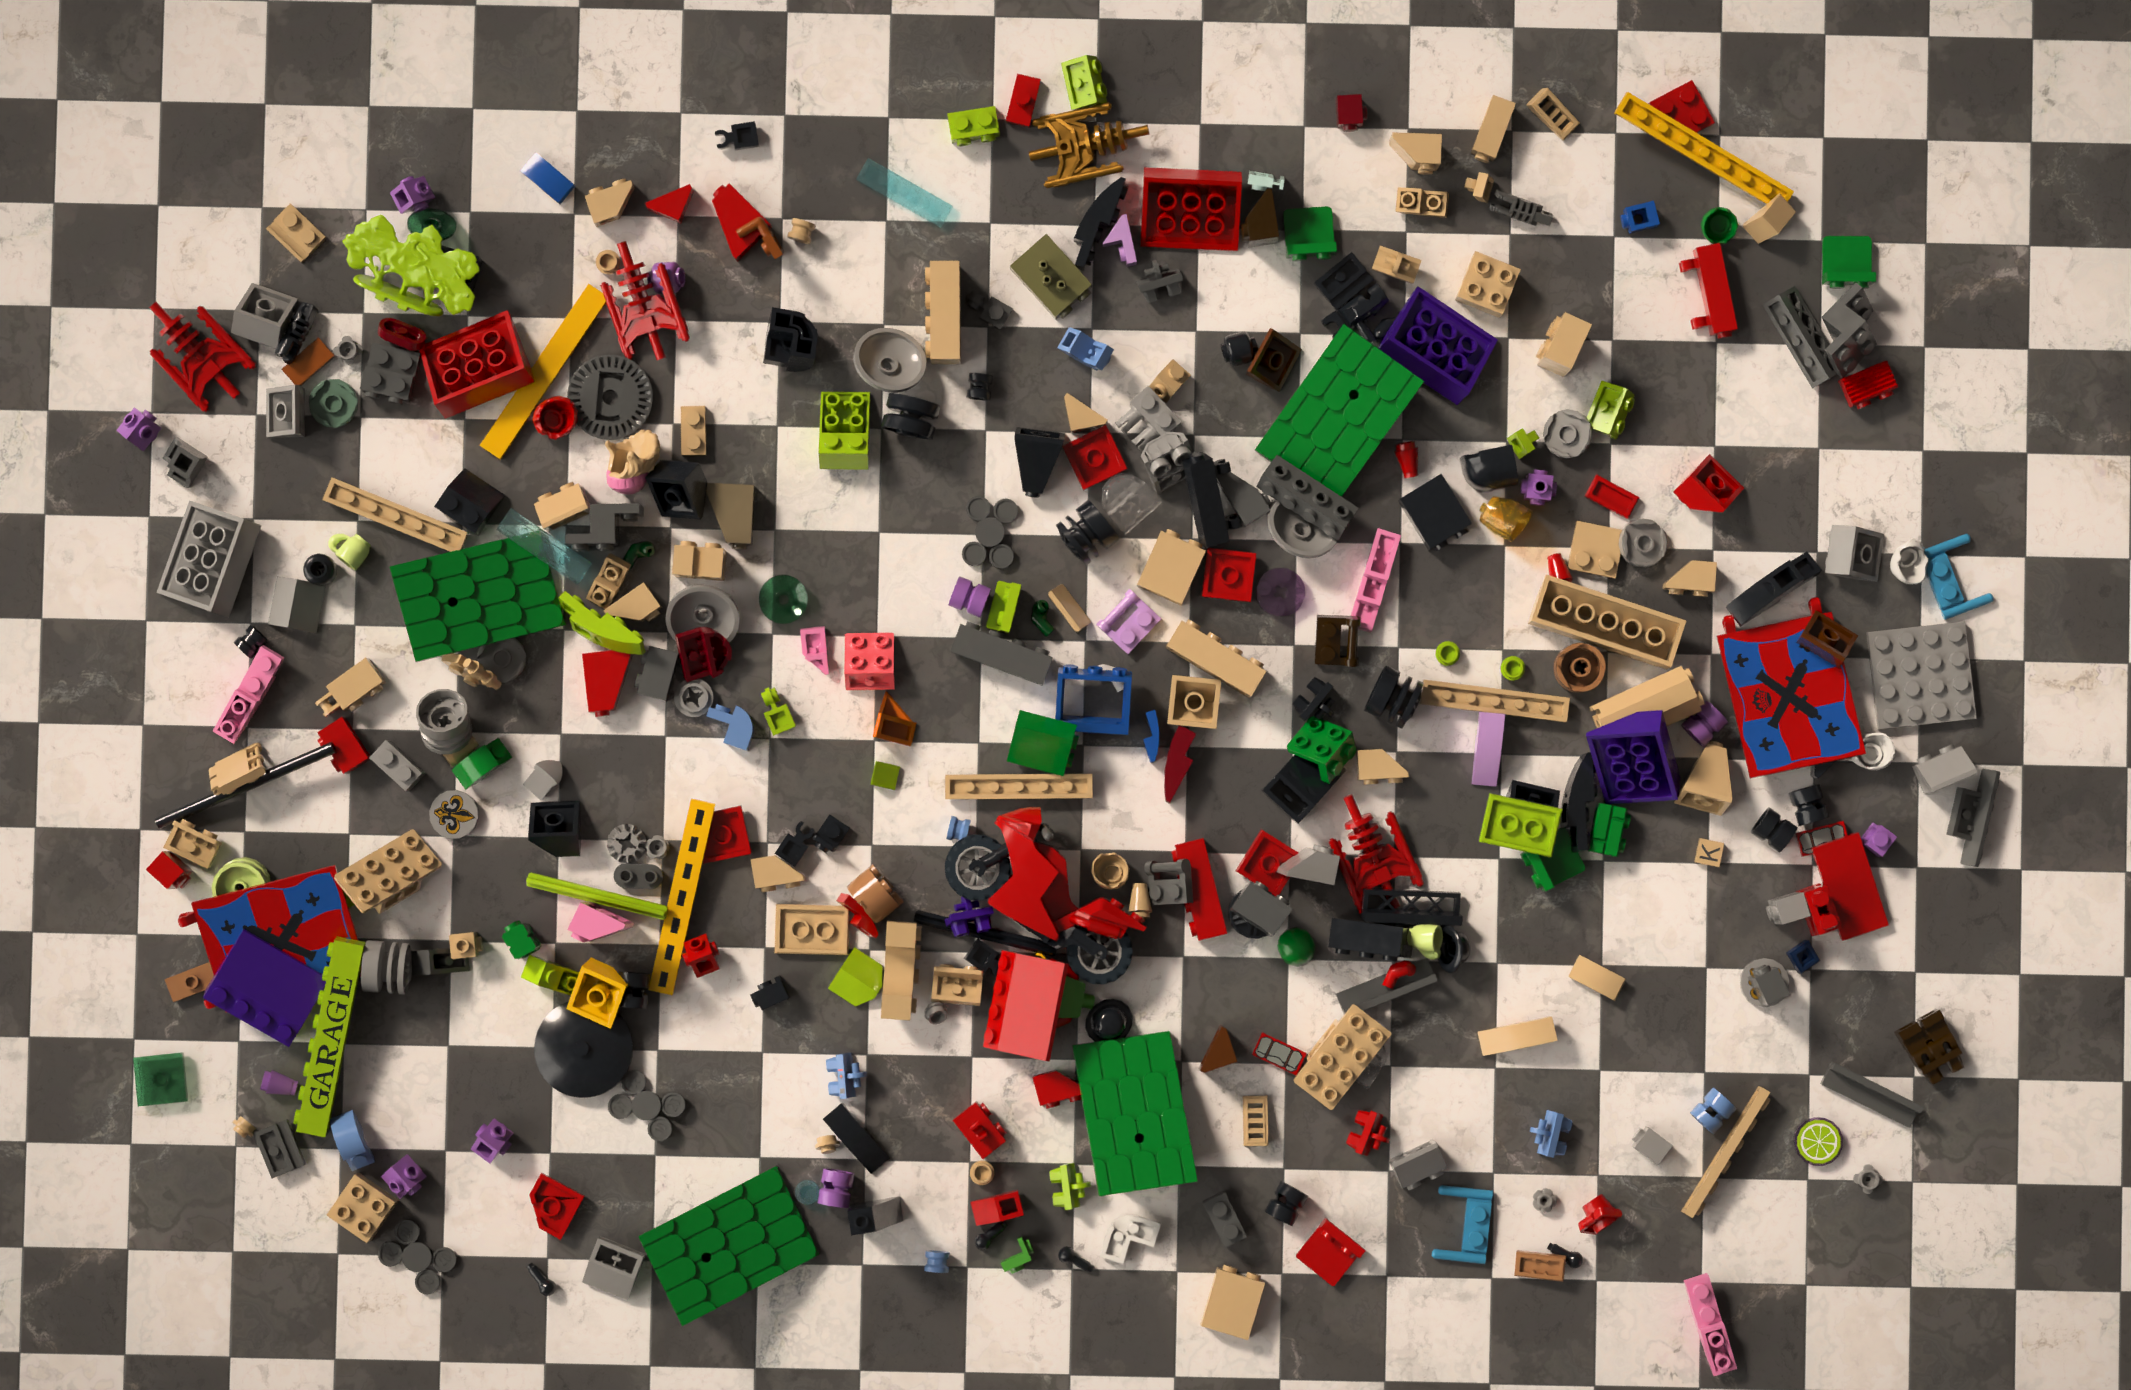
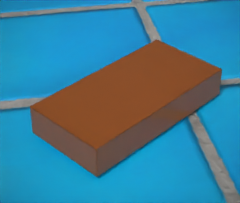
M318 337L300 352L291 364L285 365L281 370L294 385L302 386L336 356Z

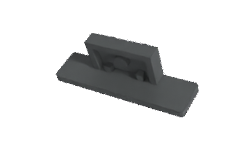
M1982 769L1977 792L1957 787L1946 835L1965 840L1960 861L1963 865L1979 867L1991 813L1994 808L1995 795L1999 786L2000 771Z

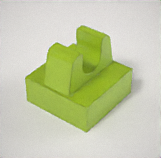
M1522 428L1506 439L1513 446L1518 459H1521L1535 450L1532 443L1538 440L1539 436L1535 430L1526 434Z

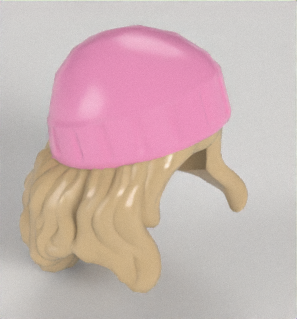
M640 430L635 435H630L629 439H624L617 444L610 443L607 440L605 446L610 452L609 465L606 472L608 486L620 494L631 495L639 492L646 484L645 477L650 471L654 470L655 463L660 457L658 436L652 433L651 430Z

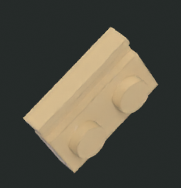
M291 203L266 228L301 263L326 239Z

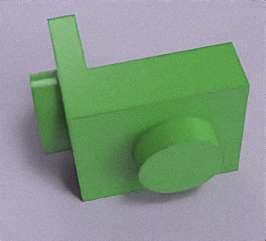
M1022 1236L1017 1238L1022 1252L1001 1261L1004 1272L1009 1270L1011 1274L1025 1268L1023 1264L1032 1260L1030 1254H1033L1034 1251L1029 1239L1024 1241Z

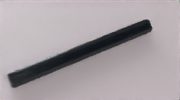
M920 910L915 912V923L953 932L951 926L946 927L945 919L949 917ZM967 923L969 934L966 936L1052 957L1056 955L1057 949L1042 940L991 928L988 932L977 933L975 924Z

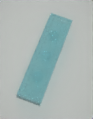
M869 158L856 178L862 184L940 228L953 208L949 203Z
M512 508L509 509L496 529L577 585L592 565L591 562Z

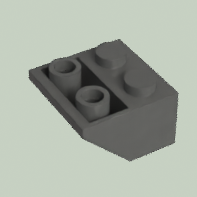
M1258 881L1255 883L1249 882L1241 891L1230 911L1272 937L1292 911V908L1288 906L1290 902L1280 895L1275 897L1267 892L1269 888Z

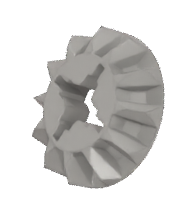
M701 679L689 682L686 680L682 681L674 694V702L677 709L689 717L704 715L709 710V707L712 706L714 700L711 687ZM689 688L695 694L704 693L698 698L700 707H697L694 702L684 703L690 697Z
M619 825L608 835V851L618 862H635L642 857L646 850V837L642 830L635 825ZM631 833L630 842L633 846H636V849L627 848L622 854L623 845L617 839H626Z

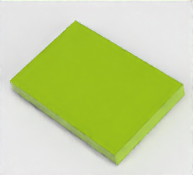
M1489 793L1479 842L1552 857L1562 808Z

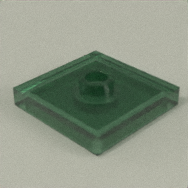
M184 1052L133 1057L138 1107L188 1101Z

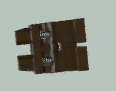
M1934 1009L1916 1019L1917 1022L1912 1021L1894 1032L1919 1074L1924 1075L1931 1084H1936L1944 1079L1938 1067L1945 1063L1951 1073L1964 1068L1960 1057L1963 1053L1950 1032L1940 1009Z

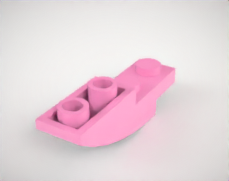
M264 645L260 647L240 686L234 691L213 729L214 733L233 744L237 741L275 680V674L284 660L283 656Z
M1705 1273L1683 1280L1691 1312L1713 1376L1737 1369L1709 1275Z

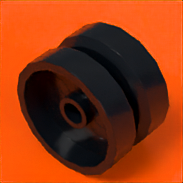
M889 393L886 406L900 414H884L881 428L910 438L933 440L935 426L922 419H938L941 406L923 399Z

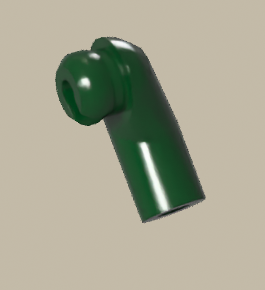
M649 541L633 543L623 560L631 564L630 568L632 569L637 558L653 556L655 547Z
M1039 600L1032 607L1031 621L1047 637L1054 630L1053 626L1046 620L1049 604L1045 600Z

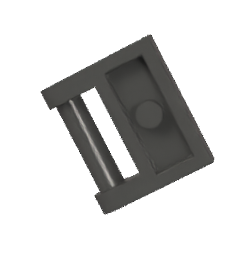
M1179 859L1177 862L1158 863L1156 861H1147L1145 863L1144 870L1148 875L1151 905L1193 903L1191 864L1188 859ZM1178 872L1180 879L1160 880V873Z

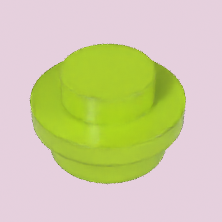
M1445 641L1438 645L1435 656L1440 664L1451 666L1458 661L1460 650L1455 643Z
M1507 657L1501 663V674L1507 680H1518L1525 672V664L1519 657Z

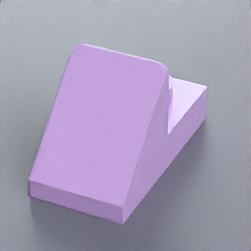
M1127 214L1121 215L1103 242V247L1122 243V247H1118L1121 262L1126 261V265L1129 267L1136 265L1137 260Z

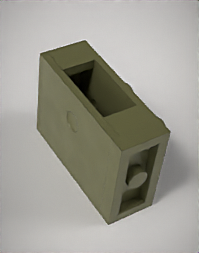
M1047 234L1010 265V270L1055 320L1059 316L1062 319L1065 318L1073 310L1071 306L1077 300L1083 302L1091 294L1092 284Z

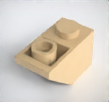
M620 179L613 182L612 187L603 189L602 186L589 190L590 194L585 195L596 227L620 219L635 189L631 180Z
M1692 560L1663 584V589L1669 590V594L1683 595L1684 591H1691L1693 596L1708 597V593L1715 592L1717 562Z
M1383 749L1356 751L1358 780H1364V785L1378 784V779H1388V783H1403V778L1408 777V772Z
M777 855L751 859L755 888H761L762 892L776 890V885L785 884L786 888L800 886V881H805V876Z

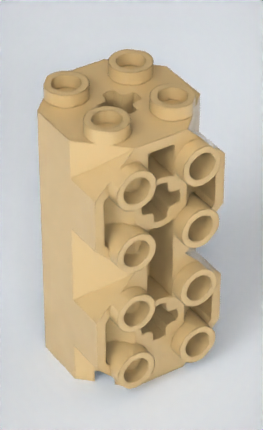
M1679 666L1609 697L1589 708L1590 711H1596V715L1592 717L1597 728L1636 712L1656 710L1663 711L1666 726H1669L1702 711L1700 706L1705 703L1699 691L1695 692L1692 682H1694V678L1689 668L1683 669L1682 666Z

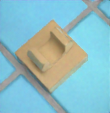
M1479 172L1477 180L1467 178L1464 187L1468 188V191L1473 192V196L1478 201L1488 203L1494 179L1489 174Z

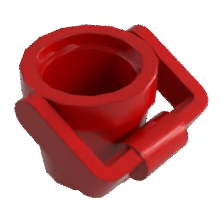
M1600 1194L1582 1207L1587 1217L1578 1223L1580 1233L1597 1235L1622 1217V1211L1614 1208L1605 1196Z

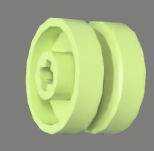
M247 857L235 858L226 863L214 876L211 887L212 895L214 897L241 890L238 887L239 884H242L244 886L242 889L271 882L270 875L265 866L255 859Z

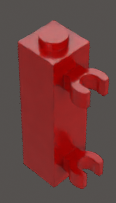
M1716 243L1696 247L1693 250L1694 259L1683 260L1679 263L1680 273L1697 269L1706 316L1690 320L1692 330L1708 327L1710 336L1717 335L1718 339L1731 337L1732 332H1735L1738 327L1721 245Z

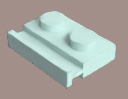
M1249 170L1248 184H1252V189L1266 191L1267 187L1272 188L1274 184L1279 185V189L1283 190L1284 176H1280V179H1274L1273 174Z

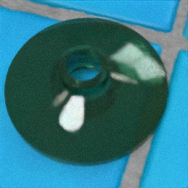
M427 208L419 213L413 212L407 220V228L411 234L414 232L422 233L424 228L433 224L441 235L442 241L452 237L456 231L455 219L447 212L439 209Z
M789 575L774 576L766 581L760 590V608L763 614L775 623L787 624L794 622L803 615L807 608V591L804 585L795 577ZM782 595H786L789 600L787 604H781L779 602V599Z

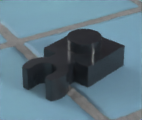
M755 121L731 125L732 132L729 133L725 130L715 131V136H724L726 138L724 143L717 144V148L720 150L728 148L730 144H734L735 151L759 147Z
M802 821L796 826V835L792 836L788 833L775 852L776 855L794 867L797 866L809 847L803 842L805 839L811 838L815 832V829L812 828L808 834H803L801 827L804 822Z
M977 938L963 959L984 973L990 968L992 975L997 977L999 960L995 958L998 952Z

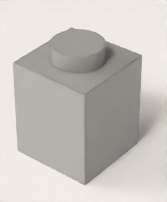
M1645 1127L1644 1130L1640 1128L1632 1138L1634 1141L1632 1147L1657 1165L1660 1164L1673 1146L1649 1127Z

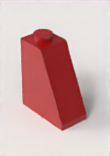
M729 183L726 187L721 185L713 193L714 198L712 202L732 256L738 262L763 236L756 229L740 238L736 230L757 217H762L769 229L772 226Z
M614 650L582 654L589 713H595V717L609 716V711L616 710L633 654Z

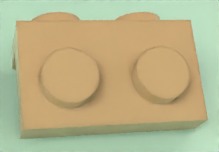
M184 819L180 823L174 820L172 824L174 827L163 848L209 869L222 844L216 840L218 835L205 829L203 833L194 830L195 824Z
M941 964L939 967L935 966L931 1002L980 1006L983 971L973 966H966L964 969L954 968L950 964Z

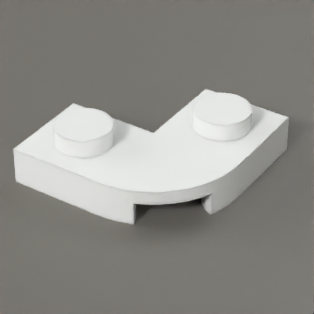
M1124 1215L1117 1218L1107 1230L1100 1257L1123 1264L1130 1240L1154 1247L1161 1223L1136 1215Z

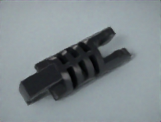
M302 302L296 313L292 316V322H289L285 334L282 335L277 345L276 355L282 357L283 361L287 364H291L295 360L303 345L302 342L305 341V337L309 334L308 330L312 328L318 311L312 304Z

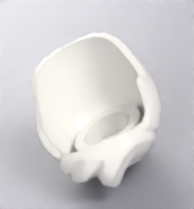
M1911 538L1901 544L1892 555L1890 561L1891 572L1903 583L1913 585L1925 580L1928 557L1924 554L1925 549L1920 541Z
M1870 733L1862 737L1866 754L1850 758L1860 767L1868 770H1881L1888 767L1894 760L1895 746L1888 735L1884 733Z

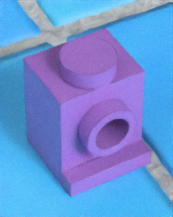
M1872 822L1862 835L1861 840L1863 846L1877 857H1883L1897 836L1884 826L1876 825Z

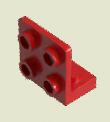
M1325 1218L1298 1251L1296 1258L1331 1286H1335L1356 1258H1361L1366 1250Z

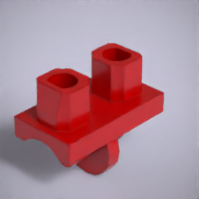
M1359 1110L1355 1117V1123L1365 1126L1362 1135L1350 1132L1346 1144L1356 1149V1153L1365 1156L1369 1155L1371 1147L1379 1150L1381 1142L1389 1144L1390 1139L1384 1136L1387 1127L1380 1125L1383 1114Z

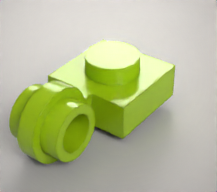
M770 687L765 688L761 695L765 705H771L772 710L765 712L764 715L773 736L796 727L787 703L777 707L776 702H779L780 698L775 687L772 689Z

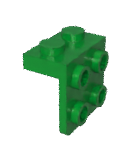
M1330 207L1296 208L1284 211L1286 258H1292V261H1305L1307 257L1317 256V260L1331 259V255L1336 254L1337 247L1336 242H1334L1333 216Z
M1825 236L1822 239V285H1830L1832 289L1845 288V285L1857 283L1863 289H1868L1869 285L1876 282V272H1872V239L1869 236Z
M1313 716L1308 719L1288 743L1287 751L1318 764L1321 781L1330 784L1341 773L1345 764L1355 756L1356 746L1353 731L1323 719L1319 720Z
M1566 828L1558 829L1552 857L1524 851L1520 854L1525 866H1530L1534 873L1531 878L1536 888H1541L1544 892L1585 870V865L1579 853H1571V837Z

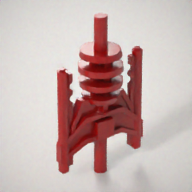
M627 242L618 243L617 247L625 267L616 271V276L623 274L625 279L618 282V285L620 287L627 284L629 291L623 292L622 295L623 297L631 295L633 301L623 306L622 314L620 307L616 305L617 298L613 296L614 289L612 285L603 282L600 286L618 335L621 351L626 358L632 360V354H635L632 344L640 335L647 333L656 360L666 358L657 329L676 330L678 339L682 338V341L685 342L690 339L689 330L685 318L682 316L666 266L660 263L657 266L658 269L655 270L657 277L661 279L659 284L664 288L662 292L665 300L659 294L648 296L646 290L653 288V283L645 285L643 279L650 277L649 272L641 274L640 268L646 265L644 262L634 265Z
M157 301L149 307L165 325L159 333L161 337L165 334L170 336L166 344L170 346L176 342L179 346L175 348L174 352L178 354L184 350L187 353L180 362L183 373L176 366L170 364L171 360L169 358H164V353L161 349L158 351L151 349L150 355L188 395L189 399L202 412H207L209 410L207 405L209 401L203 396L206 384L212 378L233 399L240 394L239 390L227 379L221 370L228 364L240 362L245 369L248 367L254 369L256 368V363L203 306L197 308L198 314L196 316L201 321L204 320L206 322L207 328H212V333L219 340L207 337L205 340L203 339L201 342H198L196 340L200 335L198 329L191 334L188 330L193 324L190 321L185 325L181 323L185 316L179 314L172 319Z
M1352 794L1344 797L1343 799L1352 817L1351 820L1344 824L1345 830H1353L1347 835L1350 841L1357 839L1358 841L1352 847L1356 851L1362 849L1363 852L1354 858V868L1352 869L1349 860L1345 859L1346 853L1341 850L1343 846L1340 840L1336 841V839L1331 838L1329 839V845L1331 849H1334L1333 854L1340 856L1338 865L1358 912L1361 913L1363 888L1372 889L1381 884L1382 889H1393L1390 880L1397 876H1409L1413 885L1416 884L1422 887L1424 881L1421 872L1413 858L1394 812H1388L1385 821L1387 826L1391 827L1390 833L1395 836L1393 840L1398 851L1388 843L1377 845V842L1381 841L1383 837L1381 833L1373 834L1379 828L1377 823L1369 824V821L1374 818L1371 813L1361 815ZM1395 897L1390 904L1396 909L1400 907L1397 897Z

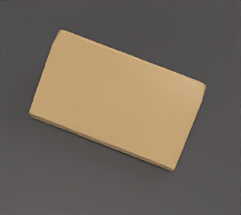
M1063 584L1048 592L1049 598L1075 632H1080L1091 623L1088 616Z

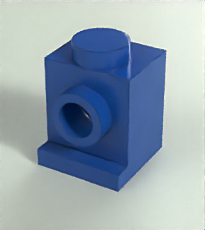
M1654 201L1626 207L1623 210L1624 214L1620 215L1623 229H1628L1629 234L1657 228L1660 225ZM1635 215L1642 217L1641 223L1634 221Z

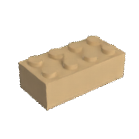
M930 261V267H925L926 285H930V292H925L926 310H930V316H925L926 334H930V341H925L926 358H930L931 364H961L960 261Z
M1189 619L1186 623L1181 621L1168 642L1166 649L1250 698L1266 673V670L1262 669L1264 664L1252 657L1250 660L1242 657L1243 652L1233 645H1230L1228 648L1220 643L1222 639L1209 632L1208 635L1200 632L1201 626Z

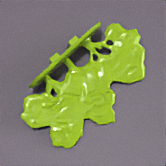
M378 215L371 218L369 222H362L356 225L354 233L347 234L342 241L348 249L346 260L349 267L362 269L368 266L375 277L359 274L355 275L353 280L359 286L376 293V299L383 302L390 299L397 302V308L401 310L413 309L430 316H443L444 314L443 309L432 302L436 299L441 300L452 315L461 313L463 310L471 311L475 295L467 286L465 280L473 278L479 272V266L476 263L477 259L472 252L458 248L454 251L443 253L441 249L442 237L433 224L424 228L422 233L414 232L409 234L407 241L400 243L396 237L393 225L383 215ZM373 256L379 257L381 261L380 271H378V266L375 265L374 267ZM366 257L369 258V264L365 262ZM390 265V268L384 271V266ZM390 272L399 274L403 279L402 287L399 288L383 281L384 275ZM408 287H422L425 298L407 291ZM435 288H439L437 294H433Z

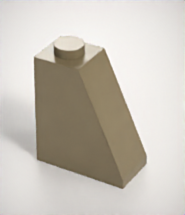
M707 483L706 493L726 543L732 544V549L742 550L747 549V545H753L755 486Z

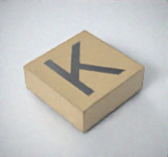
M1699 838L1694 862L1720 867L1724 843Z

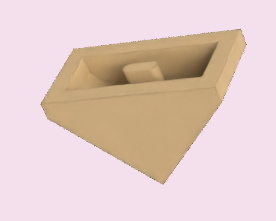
M1779 193L1742 226L1759 244L1779 234L1796 211Z
M1066 393L1064 401L1071 433L1099 428L1107 424L1108 420Z

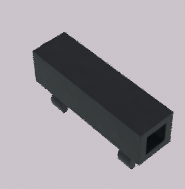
M1203 452L1192 453L1189 455V458L1183 459L1182 462L1199 543L1209 548L1230 542L1227 530L1241 528L1242 522L1241 518L1237 517L1236 514L1224 516L1216 477L1217 474L1231 472L1230 463L1226 462L1225 459L1213 462V458Z

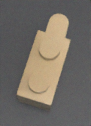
M365 657L328 684L326 688L329 690V693L320 698L315 704L317 706L320 705L325 717L340 707L344 711L350 709L352 712L364 704L362 700L368 695L373 697L383 690L382 685L386 681L371 660ZM332 696L337 701L334 706L328 701Z

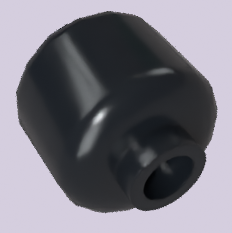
M1245 331L1226 336L1224 343L1220 344L1225 362H1230L1232 366L1252 362L1255 356L1254 352L1258 351L1255 337L1250 338Z
M318 553L307 558L304 563L303 572L310 583L325 586L335 579L337 566L332 558Z

